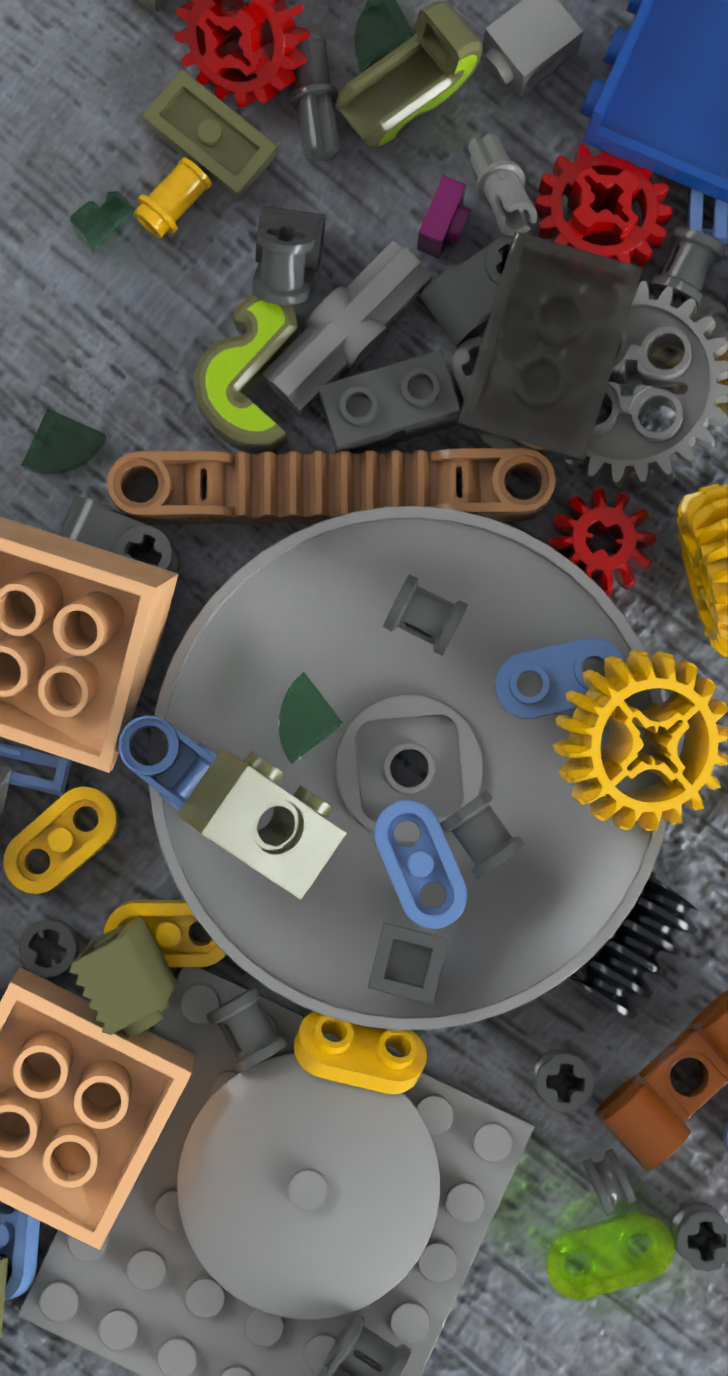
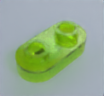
M641 1211L630 1212L559 1234L547 1248L545 1270L553 1287L563 1296L575 1300L589 1299L650 1281L662 1275L672 1262L674 1241L668 1228L656 1216ZM636 1233H644L650 1239L648 1250L641 1255L631 1254L627 1249L628 1240ZM575 1251L583 1252L588 1256V1265L580 1273H572L565 1268L566 1258Z

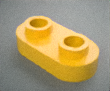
M77 787L63 794L8 844L3 864L9 881L19 890L31 894L47 893L59 887L107 845L116 834L119 814L114 801L103 791L92 787ZM85 807L93 808L98 814L97 826L88 832L82 831L76 823L78 812ZM38 849L44 850L50 857V866L42 874L34 873L28 864L29 856Z
M185 900L128 901L113 911L104 927L105 934L141 915L169 967H208L216 964L226 955L213 939L208 942H198L192 937L190 932L191 925L198 920Z
M315 1011L309 1013L303 1019L294 1040L295 1057L302 1068L308 1073L319 1078L386 1094H400L411 1089L418 1081L427 1061L425 1045L421 1038L412 1030L367 1027L333 1019ZM322 1033L337 1035L340 1041L332 1042L326 1039ZM386 1048L397 1050L404 1057H395Z

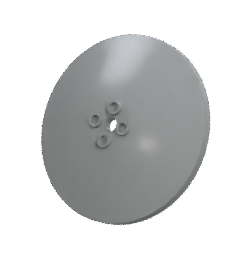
M404 506L352 512L321 521L293 533L258 554L234 573L209 599L188 628L173 655L163 680L154 716L169 722L197 745L199 743L203 744L216 755L223 748L244 762L251 751L284 773L277 784L282 789L294 795L301 785L332 806L333 809L326 819L347 834L305 896L300 900L178 817L177 813L179 811L161 798L159 791L149 785L153 819L163 856L178 890L195 918L213 941L238 966L270 990L299 1006L322 1015L367 1027L394 1030H426L470 1024L501 1015L526 1004L565 981L601 949L614 935L634 907L652 872L662 845L667 821L661 817L657 831H647L639 827L637 821L632 829L624 830L613 824L612 817L601 821L592 816L589 810L591 803L582 805L571 797L570 793L576 782H566L560 778L557 772L571 758L556 754L552 746L559 740L569 738V731L557 726L554 718L559 715L572 717L575 710L528 720L513 717L505 712L497 702L494 692V681L500 667L513 655L585 638H600L612 643L621 652L626 664L629 651H644V648L624 615L589 576L549 545L501 522L453 509ZM409 574L418 578L419 587L453 604L458 600L468 604L443 656L433 652L432 644L398 627L392 632L383 628L393 603ZM587 659L583 662L582 672L593 670L602 676L605 675L604 666L600 661ZM523 673L517 679V688L524 696L533 697L540 692L541 683L536 675ZM660 688L639 691L625 699L629 706L639 709L641 712L649 708L653 703L661 705L664 702ZM607 722L601 737L600 751L607 744L610 735ZM636 726V728L641 733L639 737L642 739L644 744L640 751L652 756L645 748L647 744L643 739V734L645 733L646 729ZM158 728L151 729L149 746L150 766L160 763L166 757L169 750L167 736ZM407 750L415 751L426 760L428 772L425 780L420 785L404 787L393 779L390 771L391 762L400 752ZM644 770L633 779L627 776L624 777L615 787L622 791H635L647 788L661 779L658 775ZM487 790L493 798L489 805L512 837L520 836L526 845L477 879L471 871L474 862L452 831L444 832L467 888V902L461 916L452 924L439 929L421 927L405 914L375 844L374 828L381 812L389 805L402 800H413L429 807L436 815L439 823H441ZM274 807L269 808L261 815L257 830L264 828L270 822ZM403 821L396 826L394 837L401 846L411 847L418 842L420 831L413 822ZM429 882L422 887L420 899L426 907L437 908L445 901L446 893L441 884ZM384 922L449 938L433 1004L368 988Z

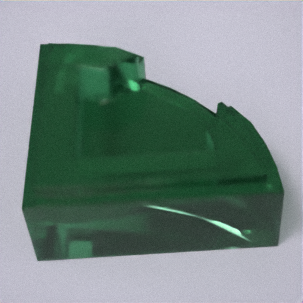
M368 0L359 16L354 35V52L361 73L414 36L396 0Z
M119 191L107 192V200L100 207L94 201H89L70 216V222L77 237L92 252L127 220L136 209Z
M47 408L21 466L28 471L40 474H59L74 470L92 459L101 449L107 437L100 431Z
M305 672L298 676L287 690L279 713L278 730L280 743L291 765L344 726V723Z

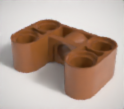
M728 990L708 1004L684 1032L662 1050L638 1074L632 1076L615 1089L595 1111V1115L646 1171H650L663 1163L685 1142L691 1133V1130L685 1123L701 1106L728 1083ZM683 1058H695L701 1068L699 1083L690 1091H676L670 1080L672 1067Z

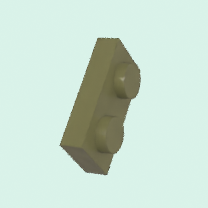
M180 69L141 115L144 125L184 157L194 162L206 175L238 201L279 154L276 144L183 69Z

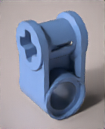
M144 715L133 719L124 727L119 737L118 750L122 761L131 771L159 791V796L178 811H180L217 757L216 754L203 744L199 743L197 745L169 722L157 716ZM149 727L162 730L169 742V750L166 757L160 763L152 766L139 763L132 751V743L136 734Z

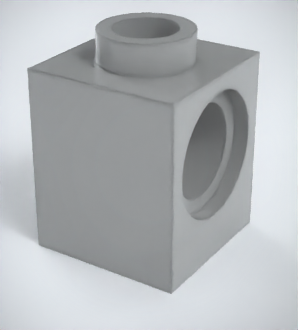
M522 0L485 28L482 47L484 54L481 56L487 72L498 85L504 87L509 84L518 97L521 98L578 54L584 31L559 0Z

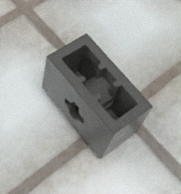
M442 349L319 386L320 404L335 453L349 451L353 454H361L365 451L380 449L458 424L460 407Z

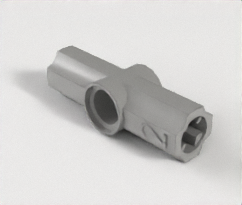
M393 240L347 288L343 285L339 286L315 308L305 323L306 329L261 374L262 379L286 405L301 415L319 397V386L334 382L347 368L350 370L355 369L371 355L389 331L387 327L431 283L432 276L423 267L421 261L406 247H402Z

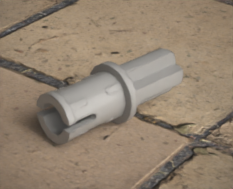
M488 133L482 139L474 137L470 141L468 149L471 154L470 162L478 177L476 180V190L480 199L491 206L496 223L503 234L519 236L528 232L531 228L523 215V211L528 221L534 224L537 221L538 213L525 191L526 177L522 168L515 162L510 161L497 135Z

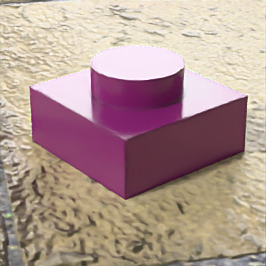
M444 175L442 176L419 230L417 250L440 259L447 241L458 245L472 209L463 206L466 184Z

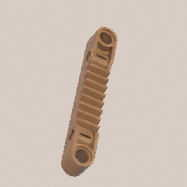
M461 448L437 450L429 453L424 450H417L413 453L390 451L385 454H379L375 451H365L361 454H353L349 451H340L336 454H327L322 451L301 454L296 451H290L286 454L262 452L259 455H252L247 452L232 454L220 451H137L127 453L115 461L109 470L107 488L110 498L122 514L147 525L319 523L352 512L404 506L453 509L487 517L498 522L529 520L539 515L548 504L554 492L556 477L554 468L547 457L536 450L526 448ZM516 471L531 474L538 483V494L525 500L513 497L506 489L504 482L506 476ZM147 474L158 479L157 492L147 502L137 503L126 498V487L135 476ZM456 476L461 477V498L456 496ZM207 478V498L203 500V479Z

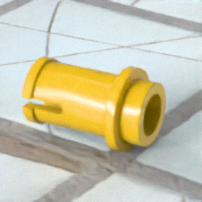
M183 157L149 196L141 194L137 198L139 206L135 209L133 215L149 233L158 239H161L166 232L174 234L178 229L175 222L205 190L212 186V183L208 176L194 162Z

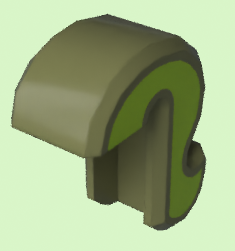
M432 2L421 8L415 24L417 33L349 81L340 91L336 99V109L366 147L379 149L394 141L401 135L402 129L407 123L444 103L474 73L481 60L483 44L449 2Z
M252 294L235 308L233 315L237 331L244 335L218 341L202 354L194 373L193 381L199 411L219 438L233 448L247 453L273 452L288 443L286 432L246 396L262 380L261 374L298 337L296 314L292 305L267 303Z

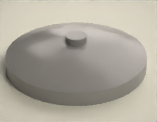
M288 1052L269 1057L243 1072L236 1073L205 1103L191 1125L184 1142L177 1175V1196L183 1228L193 1251L207 1272L224 1289L249 1306L266 1313L293 1319H323L351 1313L371 1304L393 1289L410 1272L424 1251L434 1228L440 1199V1173L434 1143L428 1127L416 1106L404 1092L400 1094H386L316 1077L302 1068L294 1052Z

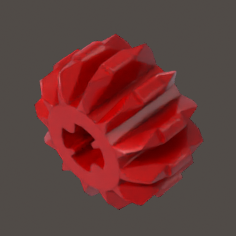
M595 488L590 499L591 510L583 499L574 495L567 502L569 512L573 518L560 514L554 516L551 526L567 537H556L549 540L547 545L560 554L568 553L567 559L577 565L590 578H596L597 585L609 597L613 587L612 576L622 588L629 590L636 584L635 576L629 567L638 571H647L651 567L652 560L637 549L651 547L656 543L657 539L655 533L649 531L636 532L635 528L641 526L649 517L646 509L637 510L630 517L623 513V510L629 503L630 496L621 492L614 501L613 506L607 507L604 489ZM594 530L600 537L610 533L614 537L615 542L609 551L615 553V555L609 557L603 549L592 553L587 545L593 538V534L588 532Z

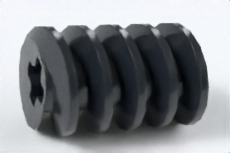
M651 875L643 888L645 895L638 897L634 907L629 912L630 916L626 917L614 933V938H610L598 951L599 959L591 958L579 968L585 976L584 980L569 977L616 1013L630 1019H635L638 1013L627 998L629 994L650 998L653 994L642 977L644 973L647 972L665 977L668 973L657 956L659 952L662 951L677 956L682 954V948L672 935L674 931L677 930L695 935L698 931L687 914L690 909H697L678 893Z

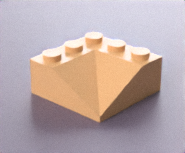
M0 516V737L108 773L112 771L119 754V737L124 727L131 722L163 636L178 573Z
M19 966L0 1001V1201L100 1250L192 1074L195 1054L147 1030L130 1038H127L123 1029L112 1035L102 1033L104 1023L95 1020L98 1011L89 1009V1001Z

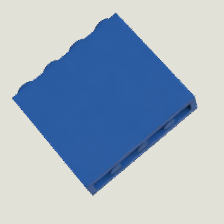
M630 0L626 11L636 15L631 28L627 30L620 26L617 27L603 61L613 66L606 82L598 78L594 79L580 112L581 115L590 118L583 142L728 203V0Z

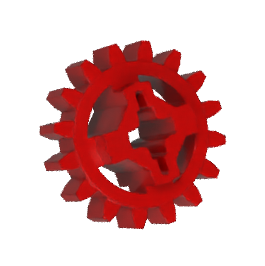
M191 0L178 7L175 13L183 21L187 22V28L175 33L174 39L180 43L188 44L190 53L186 54L180 61L183 66L196 64L200 69L196 81L202 86L209 82L216 85L215 96L221 101L235 93L238 107H245L257 99L263 104L279 95V90L282 91L294 84L297 78L292 70L300 67L307 61L308 57L296 48V44L310 37L309 30L296 27L294 18L299 16L304 10L302 4L288 6L284 0H250V3H244L242 0ZM232 68H239L243 73L238 72Z
M585 144L578 145L574 163L562 155L558 156L553 167L554 175L543 174L538 188V192L542 196L536 197L534 203L538 213L537 217L543 218L536 230L537 239L546 240L553 238L554 240L548 257L553 261L564 254L569 256L571 261L568 273L575 275L583 264L591 266L594 281L601 280L605 267H612L620 279L625 278L631 266L630 259L635 264L644 268L653 253L651 248L660 249L667 234V231L662 227L667 226L672 215V207L661 204L669 190L667 183L651 184L650 180L654 172L643 167L638 168L633 163L614 157L603 150H600L599 155L592 156ZM564 195L568 198L566 206L573 212L571 219L567 222L564 219L561 207ZM636 201H638L642 212L641 228L637 225L639 217L632 210V205Z

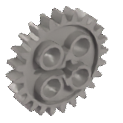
M641 281L635 297L626 298L621 283L615 282L612 300L604 302L601 296L592 289L589 291L591 308L583 312L571 302L566 305L572 320L568 327L558 322H549V329L557 340L555 345L537 343L535 346L537 354L547 362V366L530 368L528 374L532 381L544 385L545 388L532 392L528 397L533 407L548 408V410L540 414L534 421L539 431L557 428L547 442L553 453L561 451L568 446L571 447L565 460L568 468L574 470L585 460L589 461L588 476L593 482H596L607 468L612 470V477L616 488H622L628 472H636L644 488L649 485L650 469L657 467L670 481L674 479L671 461L679 457L685 464L693 468L697 465L691 448L695 443L710 449L715 447V440L706 429L708 424L714 426H727L728 424L727 414L716 407L718 403H728V386L718 383L728 379V361H715L728 350L726 337L707 340L716 327L714 318L710 315L693 322L692 320L697 310L696 301L690 298L676 309L673 307L674 293L672 287L667 286L659 298L654 300L650 297L647 281ZM601 339H612L621 344L619 354L607 363L593 362L588 358L590 348ZM663 345L678 346L684 351L682 361L671 369H659L650 363L652 354ZM630 374H639L642 385L635 387L633 396H624L620 384H626ZM579 375H589L605 383L592 382L580 385L576 383V378ZM685 385L688 390L685 394L679 395L658 387ZM601 399L612 405V412L605 422L590 426L580 421L581 410L590 401ZM655 406H665L676 413L674 423L662 432L649 431L641 423L645 413Z

